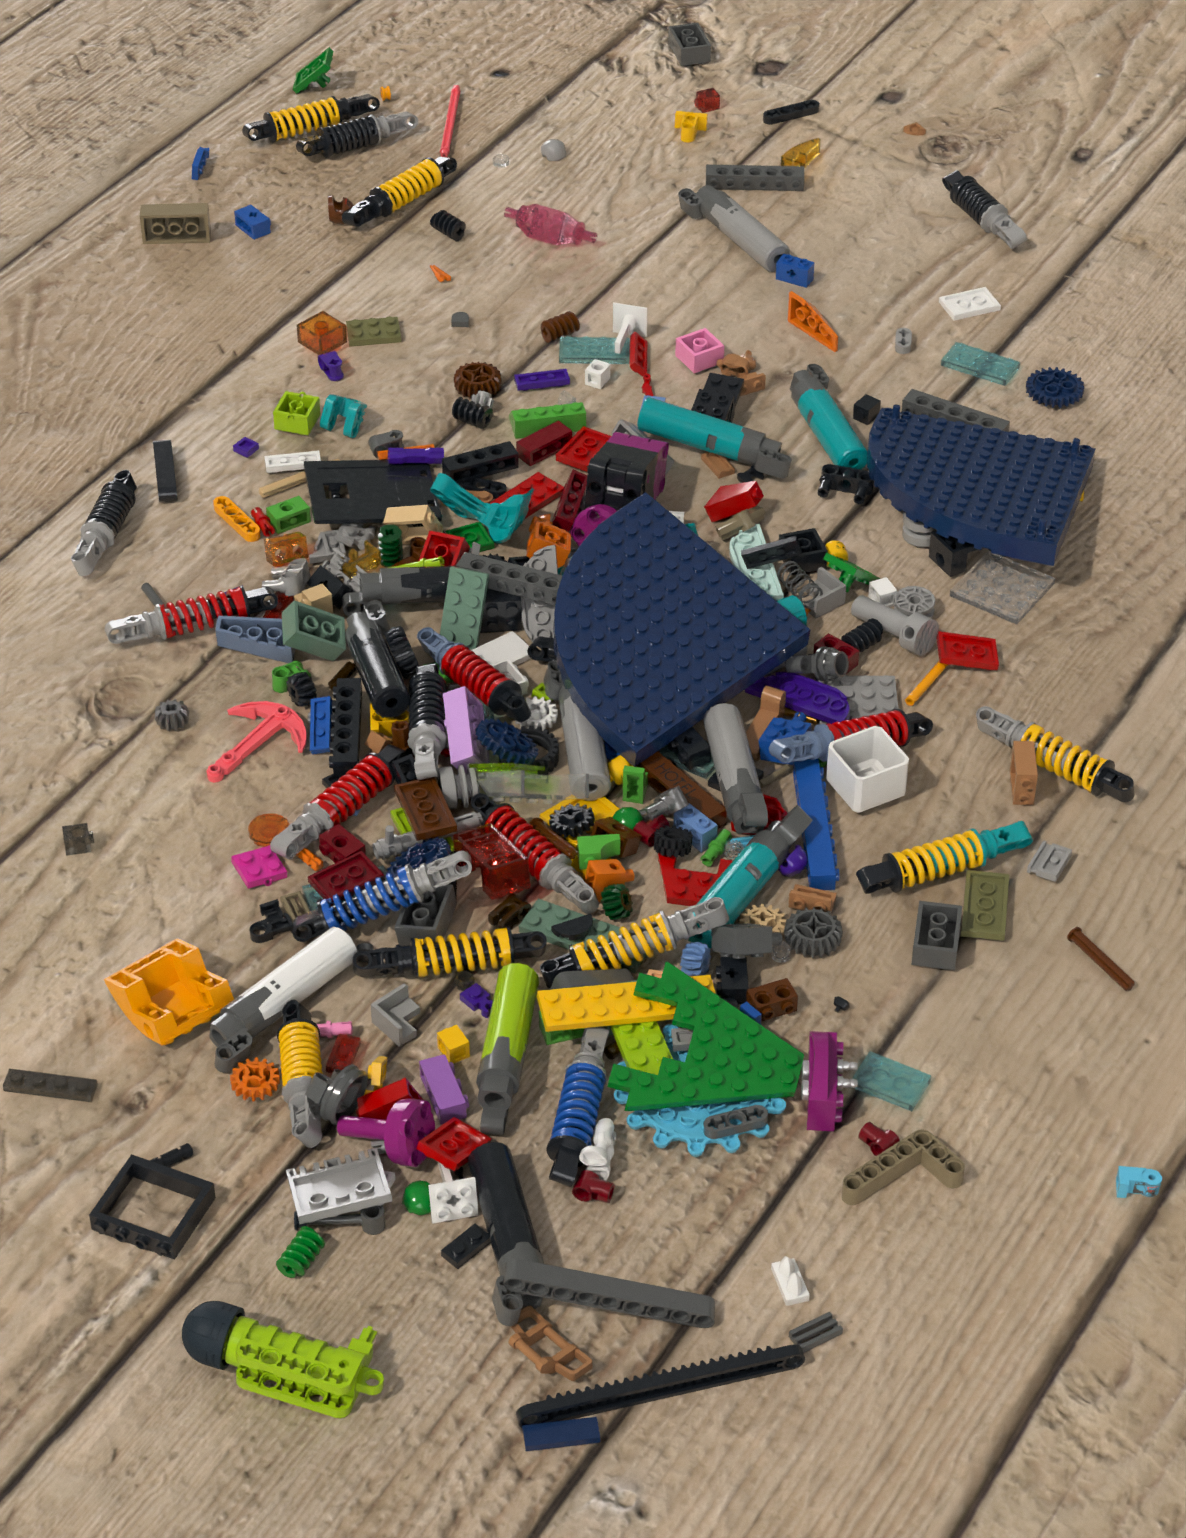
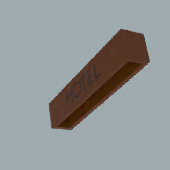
M659 751L636 766L645 768V772H648V785L658 794L679 786L687 802L716 823L718 829L726 825L727 813L725 806L717 802L710 793L704 791L697 782L691 780L684 771L678 769L671 760L665 758Z

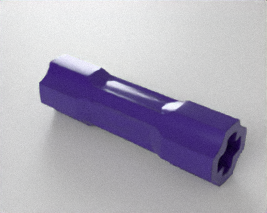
M388 448V464H442V458H444V448Z

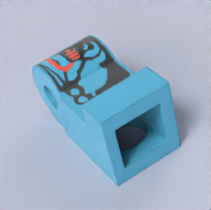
M1119 1166L1116 1175L1117 1198H1126L1127 1193L1142 1194L1146 1197L1156 1196L1159 1193L1162 1182L1161 1174L1153 1169Z

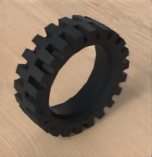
M521 726V733L528 734L527 738L533 739L532 743L545 748L548 754L541 759L534 760L533 764L529 766L526 764L522 766L519 763L515 765L513 761L508 763L506 759L501 760L499 757L502 769H506L508 774L512 773L513 777L520 775V779H524L525 776H528L529 780L536 776L538 779L541 778V774L546 776L548 771L552 772L554 767H557L559 762L558 740L554 737L553 733L549 734V730L545 729L542 731V727L534 729V726H529V729H526V726Z

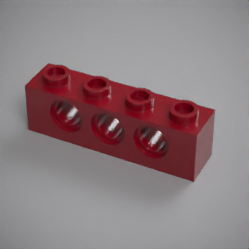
M572 469L563 488L552 519V525L567 532L570 531L587 486V475Z

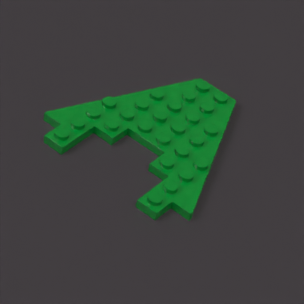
M665 962L661 978L639 973L633 995L676 1006L672 1025L693 1030L685 1062L663 1057L658 1075L613 1064L607 1087L629 1093L624 1111L793 1097L795 1095L804 1059L802 1052L669 962Z

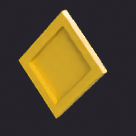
M573 794L539 814V817L550 826V815L554 814V810L560 811L561 806L566 808L569 804L575 806L579 803L580 807L587 805V808H592L596 821L606 817L613 818V815L619 808L604 796L595 801H585ZM594 826L590 827V831H586V833H591ZM569 835L565 839H567L568 841L576 840L578 835H576L575 837Z

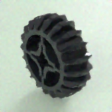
M401 626L389 629V631L385 632V638L403 678H412L416 675V667L420 665L405 631Z

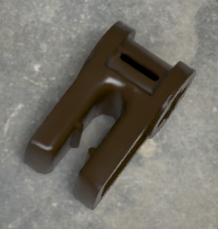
M511 893L488 914V921L492 926L498 923L499 929L508 926L511 928L524 919L531 909V905L528 902H522L518 895Z

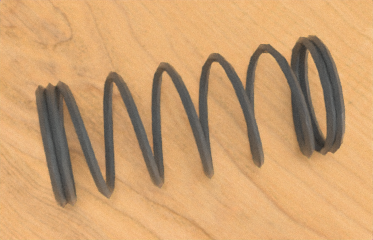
M787 561L780 566L777 573L778 579L802 603L813 601L818 596L819 590L820 596L823 595L822 589L810 579V576L796 562ZM787 564H794V565H790L789 567H787V568L784 570V572H783V574H782V580H781V578H780L781 569H782L785 565H787ZM792 566H797L798 569L792 571L786 581H784L783 577L786 570ZM795 571H798L796 577L793 580L788 581L789 576ZM802 575L805 576L796 587H792V584L798 581ZM805 580H809V584L805 585L800 592H796V589L804 584ZM813 588L808 595L803 596L807 589ZM814 588H817V594L812 600L802 601V598L809 596ZM813 604V605H809V606L804 605V607H805V608H813V607H814V604Z

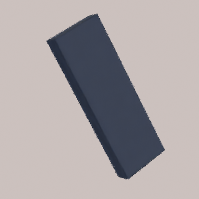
M597 1417L522 1426L525 1451L600 1443Z

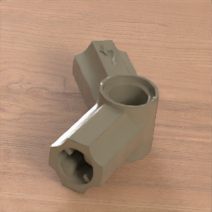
M758 505L745 509L733 515V518L715 526L716 531L722 541L739 533V530L744 532L756 526V523L764 520L766 512L763 507Z

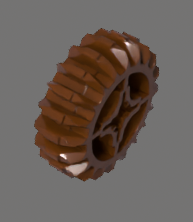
M486 362L465 363L454 374L455 390L458 391V394H462L463 397L468 396L469 399L472 398L473 394H478V391H485L491 395H496L502 384L500 371L497 370V367H493L492 364H487Z

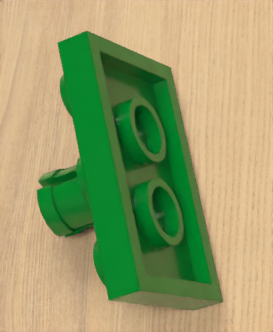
M330 47L296 73L292 89L296 94L301 90H306L311 82H317L322 88L327 86L326 82L329 84L331 78L326 73L331 68L330 65L334 52Z
M826 553L823 560L829 562L828 566L841 572L838 580L846 585L847 593L855 580L869 585V582L881 579L852 562Z

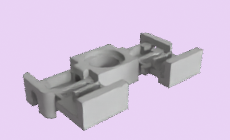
M334 547L335 555L330 562L326 560L321 566L327 568L338 579L344 578V583L353 592H360V573L367 572L356 565L357 575L353 576L352 579L340 570L343 569L342 566L350 558Z

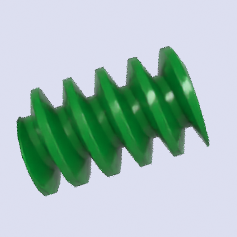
M307 1226L301 1227L296 1237L292 1239L286 1250L281 1254V1257L276 1261L278 1270L288 1278L304 1276L305 1269L310 1268V1263L315 1261V1256L319 1255L320 1249L325 1247V1241L312 1228Z

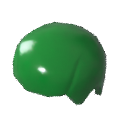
M622 807L613 815V819L632 830L638 822L643 821L642 814L633 807Z
M418 1180L405 1188L402 1204L405 1205L409 1213L425 1215L431 1212L428 1187L431 1184L427 1181Z

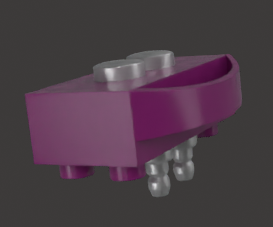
M810 1031L808 1060H803L801 1069L803 1080L801 1098L807 1101V1130L834 1131L835 1122H842V1109L836 1107H843V1093L837 1090L848 1087L856 1088L858 1085V1080L845 1079L842 1074H837V1072L842 1073L843 1070L855 1071L858 1067L856 1062L849 1063L848 1061H843L842 1057H837V1055L843 1056V1042H837V1032Z

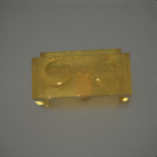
M368 540L364 541L365 554L358 556V552L355 549L349 551L350 560L347 563L345 562L342 566L343 569L340 570L349 578L357 575L356 565L368 571L376 569L381 564L380 551Z

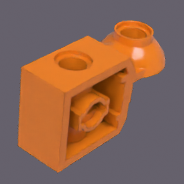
M544 514L539 517L534 516L529 527V532L531 533L527 540L526 556L531 558L536 551L550 545H555L558 568L563 566L571 550V534L552 525L550 514Z

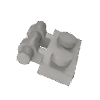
M363 523L342 524L334 540L349 547L355 544L360 550H364L369 546L370 540L374 538L376 529L373 526L365 529L363 528Z

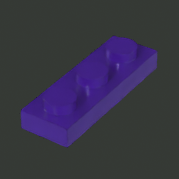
M567 369L514 375L517 391L570 385Z

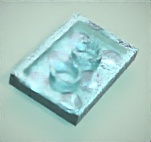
M869 1051L852 1079L858 1080V1085L855 1089L913 1111L931 1082V1075Z

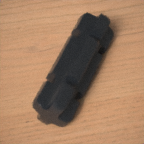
M189 1143L181 1145L180 1149L175 1148L160 1155L159 1159L155 1157L150 1161L169 1167L182 1161L183 1157L184 1159L191 1157L193 1149Z

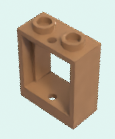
M1013 741L1009 770L1013 805H1034L1038 777L1034 741Z

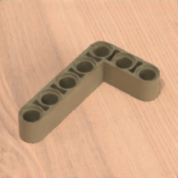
M920 1129L845 1176L842 1184V1200L848 1205H857L919 1164L924 1166L946 1187L958 1188L963 1183L965 1164L932 1133Z

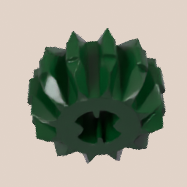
M624 884L608 885L601 892L602 909L605 910V915L610 920L625 919L633 912L632 895L629 894V889L625 888Z

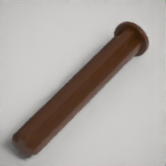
M537 817L530 821L529 824L538 830L542 836H545L548 842L553 843L555 848H558L569 859H575V856L578 855V850L547 827L541 818Z
M1075 927L1069 932L1067 936L1068 941H1073L1125 991L1132 989L1135 985L1134 981L1082 933L1080 927Z

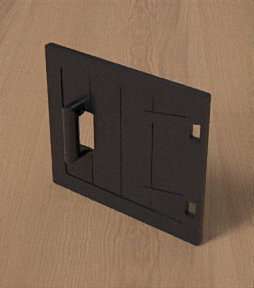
M388 460L304 461V472L315 524L383 523L388 507L434 504V506L429 507L437 519L442 521L438 498L430 491L434 482L428 463L388 464ZM323 485H329L330 499H326ZM340 485H347L349 498H341Z

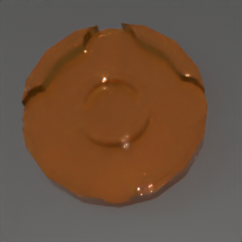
M274 813L257 816L248 826L249 838L257 846H270L272 839L290 824L286 818Z

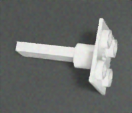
M613 302V332L619 333L615 341V353H621L628 335L637 332L641 337H647L646 307Z
M438 1162L443 1183L428 1185L432 1224L478 1216L475 1177L453 1181L450 1169L445 1168L443 1164Z

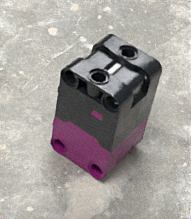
M614 432L611 438L589 462L585 508L602 504L618 511L644 493L649 494L656 500L659 494L663 492L665 486L669 443Z

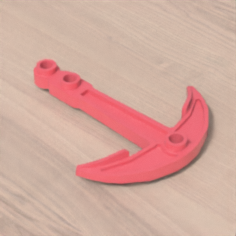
M269 701L247 702L228 709V715L242 716L253 720L260 716L265 719L233 749L228 750L215 764H211L208 767L207 778L213 783L220 782L224 775L231 773L242 763L244 758L282 728L291 733V739L297 745L298 753H302L307 743V733L303 720L291 708Z

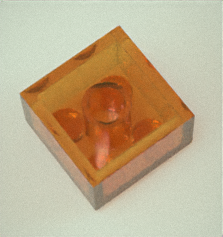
M321 311L297 324L298 343L317 355L328 353L347 343L346 325L328 313Z

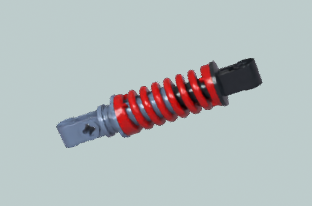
M430 627L423 628L418 632L417 638L423 650L436 661L443 675L445 674L460 687L465 686L480 702L489 707L498 716L508 714L517 722H524L530 718L531 710L525 698L521 696L522 690L517 682L500 673L499 670L488 664L487 661L476 655L463 643L448 641Z
M893 709L887 713L869 715L868 717L863 716L851 720L833 722L832 724H817L814 727V731L774 740L769 746V753L785 764L818 758L822 762H828L829 744L837 739L873 726L882 727L899 747H904L908 745L911 738L928 735L933 729V722L919 712L905 714L901 709Z

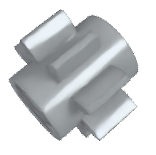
M478 391V394L472 395L471 401L475 402V404L479 403L481 407L486 406L487 409H492L494 403L493 398H490L491 394L488 392Z

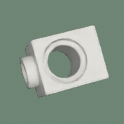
M594 359L585 369V385L601 389L610 379L609 363Z
M887 577L869 582L868 597L887 607L895 605L894 598L897 590Z

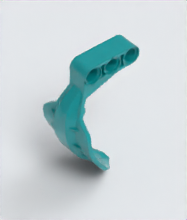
M438 473L430 489L431 493L456 515L462 518L477 519L488 527L489 535L494 543L508 541L514 531L521 526L528 513L531 496L535 490L532 487L526 494L513 495L500 504L484 503L443 473Z

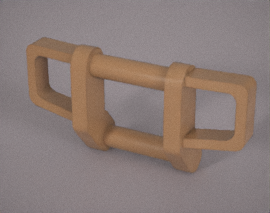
M527 1306L521 1310L518 1323L511 1326L515 1334L510 1337L508 1343L511 1347L520 1350L536 1365V1369L540 1373L553 1374L557 1372L567 1379L575 1381L593 1368L592 1359L584 1354L575 1344L567 1342L552 1328V1324L545 1320L532 1306ZM527 1317L533 1318L538 1324L524 1332L518 1324ZM547 1336L562 1350L553 1357L542 1358L530 1346ZM575 1358L583 1363L576 1370H570L565 1367L566 1364Z

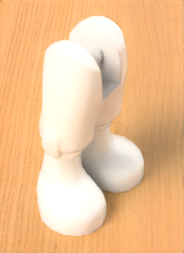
M603 1118L596 1124L593 1138L595 1146L584 1147L579 1155L580 1161L588 1165L585 1170L596 1173L599 1179L605 1181L610 1175V1160L614 1156V1145L617 1136L614 1131V1123L609 1118Z

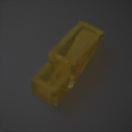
M816 138L803 142L785 152L781 156V166H804L806 168L820 153L821 139Z

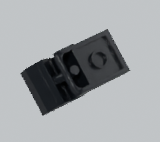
M709 373L704 389H699L691 410L732 423L735 407L744 386V379Z

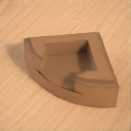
M915 122L904 126L903 132L919 136L925 135L926 129Z

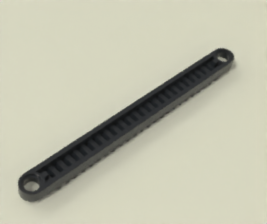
M795 1344L774 1349L767 1346L765 1351L757 1348L756 1353L748 1350L747 1355L738 1352V1357L729 1354L728 1359L720 1356L719 1361H715L711 1358L708 1364L702 1360L699 1366L691 1363L690 1368L681 1365L680 1370L672 1367L671 1372L662 1369V1373L658 1374L656 1371H653L650 1377L644 1373L641 1379L635 1375L632 1381L626 1377L623 1383L614 1380L613 1385L605 1382L604 1387L595 1384V1388L591 1389L589 1386H586L583 1392L577 1388L574 1394L568 1390L565 1396L557 1393L556 1398L547 1395L546 1400L520 1407L516 1411V1417L521 1428L523 1425L572 1420L793 1370L805 1362V1356L802 1348Z

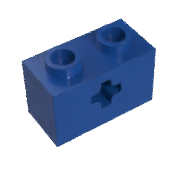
M248 205L234 211L235 225L255 240L271 233L270 219L254 206Z
M783 254L776 262V280L807 288L814 279L815 262L794 257L790 254Z

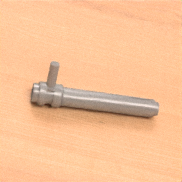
M474 811L455 817L457 832L437 837L444 839L479 828L483 822L480 812L476 813ZM388 825L385 829V838L378 839L372 844L376 859L382 858V860L390 858L391 855H401V852L408 850V847H413L416 843L421 844L423 840L416 841L412 831L401 835L394 834V827Z

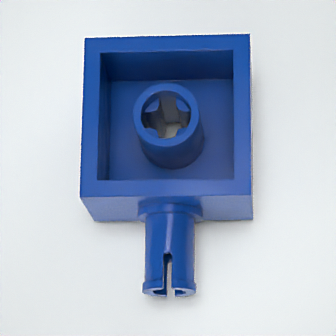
M796 712L792 720L773 717L759 739L760 759L782 763L769 753V746L776 739L803 735L808 731H812L811 723L806 722V715L802 712L799 715V712Z

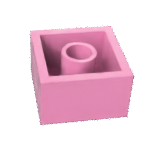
M704 328L676 338L675 356L693 373L715 367L717 360L724 358V345Z

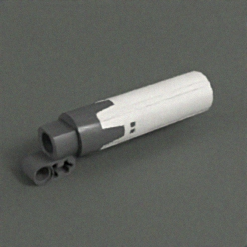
M336 927L328 929L221 1009L220 1017L210 1024L209 1035L217 1047L214 1065L219 1072L228 1073L233 1068H236L239 1062L242 1063L250 1057L252 1039L283 1016L282 1009L288 1001L297 1000L299 1003L353 963V956L357 953V948L352 938L344 930Z

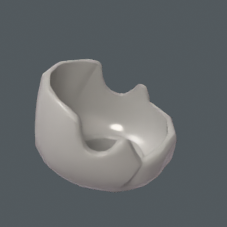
M550 139L542 144L541 153L543 157L544 155L547 157V160L557 161L566 157V148L562 141Z

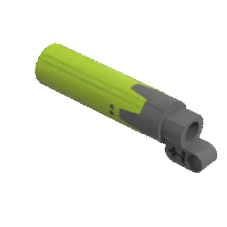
M510 963L503 966L497 978L476 1080L479 1089L477 1099L483 1108L480 1123V1132L483 1134L504 1136L512 1096L518 1092L539 985L538 974L533 968L525 964Z

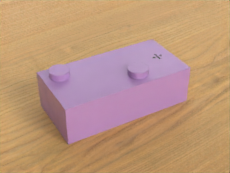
M465 686L443 693L446 717L444 725L448 734L451 764L457 770L459 765H463L465 774H467V764L474 765L478 777L490 774L491 768L489 752L486 750L487 746L481 745L482 741L477 740L478 736L475 735L476 728L481 720H484L483 704Z

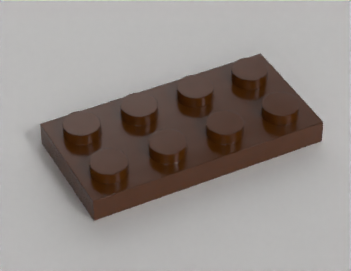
M435 777L394 785V792L416 841L457 832V824Z

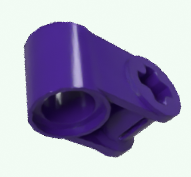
M336 351L318 355L319 366L329 380L339 381L343 379L344 374L341 370L342 360Z

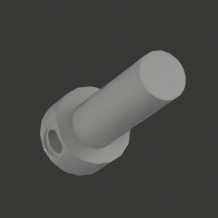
M864 595L858 596L852 604V616L865 622L871 618L878 620L882 624L884 631L899 637V644L902 648L919 656L929 652L937 640L936 637L939 631L937 621L919 612L907 616Z

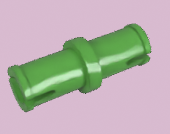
M722 829L715 840L708 844L707 851L700 858L702 864L710 867L718 855L723 854L725 851L724 847L732 839L730 831Z

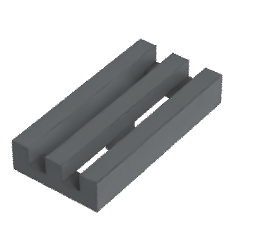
M828 1312L790 1330L789 1338L795 1345H799L804 1353L843 1334V1328L841 1325L838 1326V1321L832 1318L831 1312ZM832 1328L831 1330L820 1335L821 1332ZM809 1338H813V1339H811V1340H809V1341H807V1342L801 1344V1342H803V1341H805V1340H807V1339H809Z

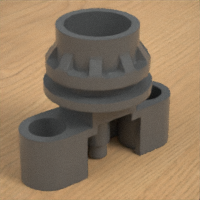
M823 646L816 653L793 655L786 660L785 667L788 673H815V676L820 681H834L846 675L849 661L845 652Z

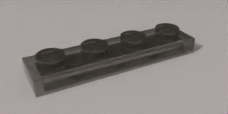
M9 1068L3 1083V1090L5 1092L92 1102L98 1084L96 1079Z

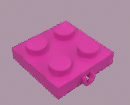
M270 846L231 856L233 866L248 889L263 884L270 886L274 881L287 878V870L276 853L271 851Z

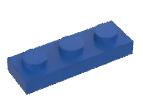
M330 696L311 699L310 752L312 755L330 752V742H332V699Z

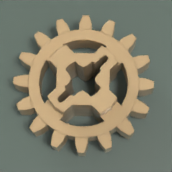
M761 904L758 908L756 905H752V910L746 908L745 913H741L739 924L752 923L772 926V933L780 932L781 935H784L786 920L784 919V913L779 914V908L773 910L772 905L766 908L764 904Z

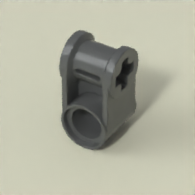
M400 430L373 435L368 440L369 447L376 458H378L377 451L397 447L405 448L404 444H402L403 433Z

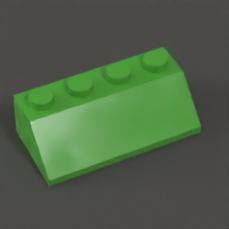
M574 402L572 404L514 410L510 412L509 420L515 439L525 438L556 421L563 423L572 432L579 431L583 426L586 427V411L583 402Z

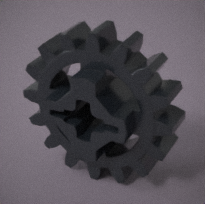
M577 803L575 806L569 804L566 808L561 806L560 811L554 810V814L550 815V829L559 836L564 834V838H567L569 835L575 837L578 833L583 835L584 830L590 831V827L594 826L595 817L592 808H587V805L580 807V804Z

